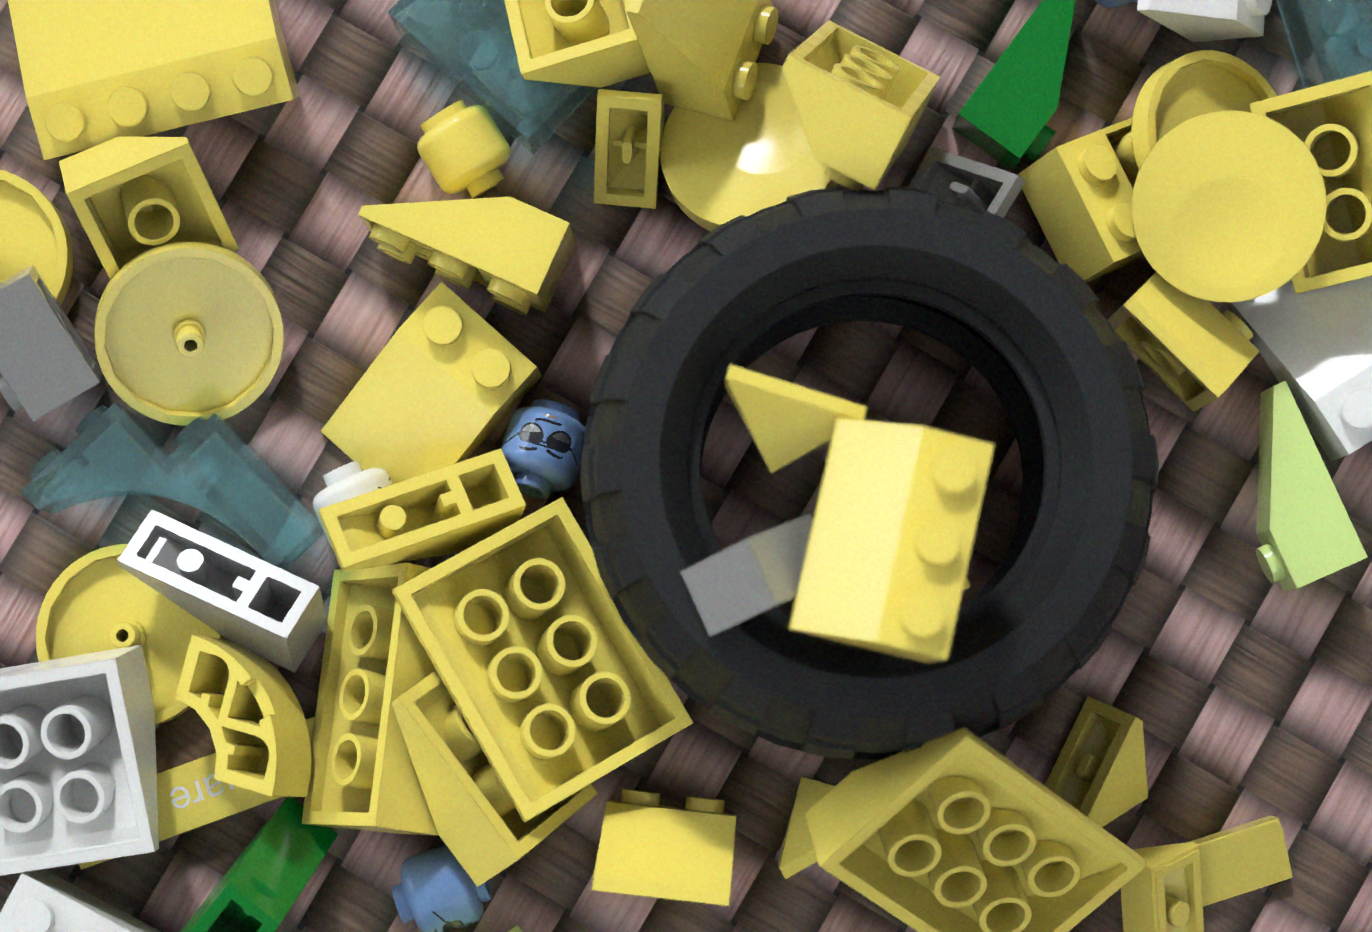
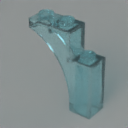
M114 403L108 409L102 405L90 412L79 423L76 432L80 436L62 453L58 449L53 450L33 466L29 472V476L33 480L21 490L23 495L38 510L51 514H56L77 504L113 496L143 495L182 502L196 507L221 521L240 535L266 562L283 570H286L324 534L322 524L319 522L315 512L226 419L224 420L215 413L208 420L200 416L190 422L175 438L174 442L178 448L171 454L128 408Z

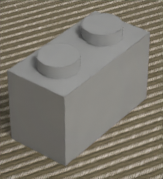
M32 264L0 283V373L2 374V377H0V392L15 412L24 408L32 421L35 422L100 383L102 371Z

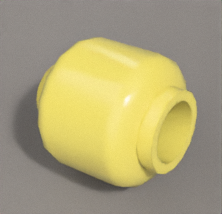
M459 100L420 125L425 134L418 141V153L445 193L456 194L467 189L474 199L505 179L498 168L508 161L511 149L484 106L472 105L466 107L463 100Z

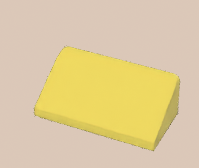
M1267 816L1189 841L1200 845L1203 907L1293 878L1284 832L1279 817Z
M1185 842L1132 849L1143 857L1147 867L1121 887L1123 932H1204L1200 845L1195 842Z

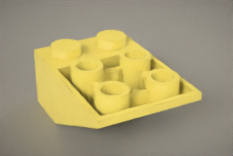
M1132 118L1057 146L1018 174L1026 181L1022 190L1059 264L1063 265L1066 263L1086 283L1144 257L1132 223V194L1139 172L1132 145Z
M510 196L365 205L361 207L358 213L371 232L369 238L378 243L377 249L407 264H412L415 255L428 261V265L436 269L434 273L436 276L463 289L469 290L473 281L487 287L486 290L494 295L492 298L494 302L522 315H527L530 307L546 313L576 247L569 222Z

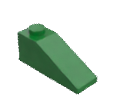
M1076 0L1041 1L960 110L952 126L953 129L1011 171L1016 168L1024 156L1034 163L1056 134V131L1047 124L1058 108Z

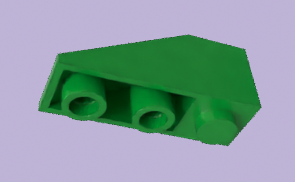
M285 797L181 932H275L338 834L330 827L301 824L304 806L293 797Z

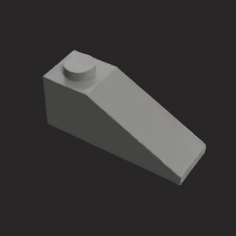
M154 510L150 511L117 560L121 568L231 642L294 673L327 622L320 586Z

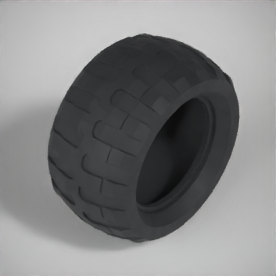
M885 186L884 190L839 191V188L836 187L810 190L789 196L786 201L764 208L749 216L740 215L716 227L701 238L697 246L680 258L666 273H661L644 290L631 309L628 320L617 335L609 354L605 356L596 376L585 427L580 479L587 531L600 577L624 624L651 661L690 698L730 725L776 745L827 758L882 760L903 751L908 752L921 748L928 741L964 727L980 738L1028 715L1040 706L1043 700L1059 689L1078 669H1081L1100 649L1111 632V625L1121 611L1129 591L1137 583L1146 561L1151 539L1148 530L1152 516L1154 489L1158 488L1159 460L1156 438L1150 433L1148 415L1143 401L1142 391L1145 387L1138 365L1126 342H1122V340L1120 341L1117 338L1111 324L1097 305L1099 299L1073 269L1066 263L1061 265L1053 260L1044 250L1031 243L1025 237V231L1005 218L984 209L981 212L969 210L958 204L942 201L937 198L938 196L935 193L910 187ZM852 321L881 322L912 329L938 340L968 361L991 386L1008 414L1016 435L1023 475L1022 501L1013 539L1003 560L980 592L958 610L947 660L924 663L789 630L791 617L776 607L711 637L709 636L681 571L723 551L707 515L701 486V463L710 425L720 403L728 392L725 387V381L730 364L747 369L761 355L777 344L796 334L816 327Z

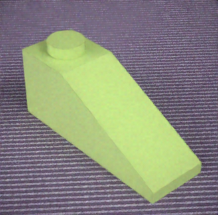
M1286 380L1260 393L1256 534L1262 545L1256 548L1258 562L1267 579L1271 583L1278 581L1282 591L1298 589L1368 558Z

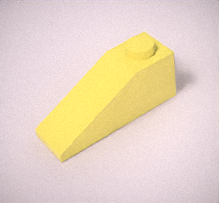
M500 448L320 508L318 515L341 570L346 572L453 554L466 550L519 521L526 503Z

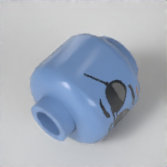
M537 399L531 403V406L517 409L510 417L500 448L521 494L537 499H547L550 491L568 490L578 480L584 448L585 427L579 422V413L571 407L552 400Z
M446 844L407 857L402 863L400 872L402 883L392 886L393 899L402 922L407 923L415 920L421 932H450L476 923L483 916L484 902L492 900L489 881L477 887Z

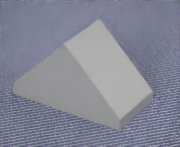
M932 147L908 187L935 193L938 199L958 204L969 210L981 212L984 209L1004 218L1026 181L1017 174Z
M810 514L746 538L681 571L710 637L796 598L813 523Z

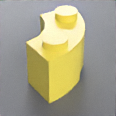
M192 635L175 699L195 709L210 729L216 750L214 779L271 797H307L312 765L309 730L299 701L288 682L268 660L230 640Z

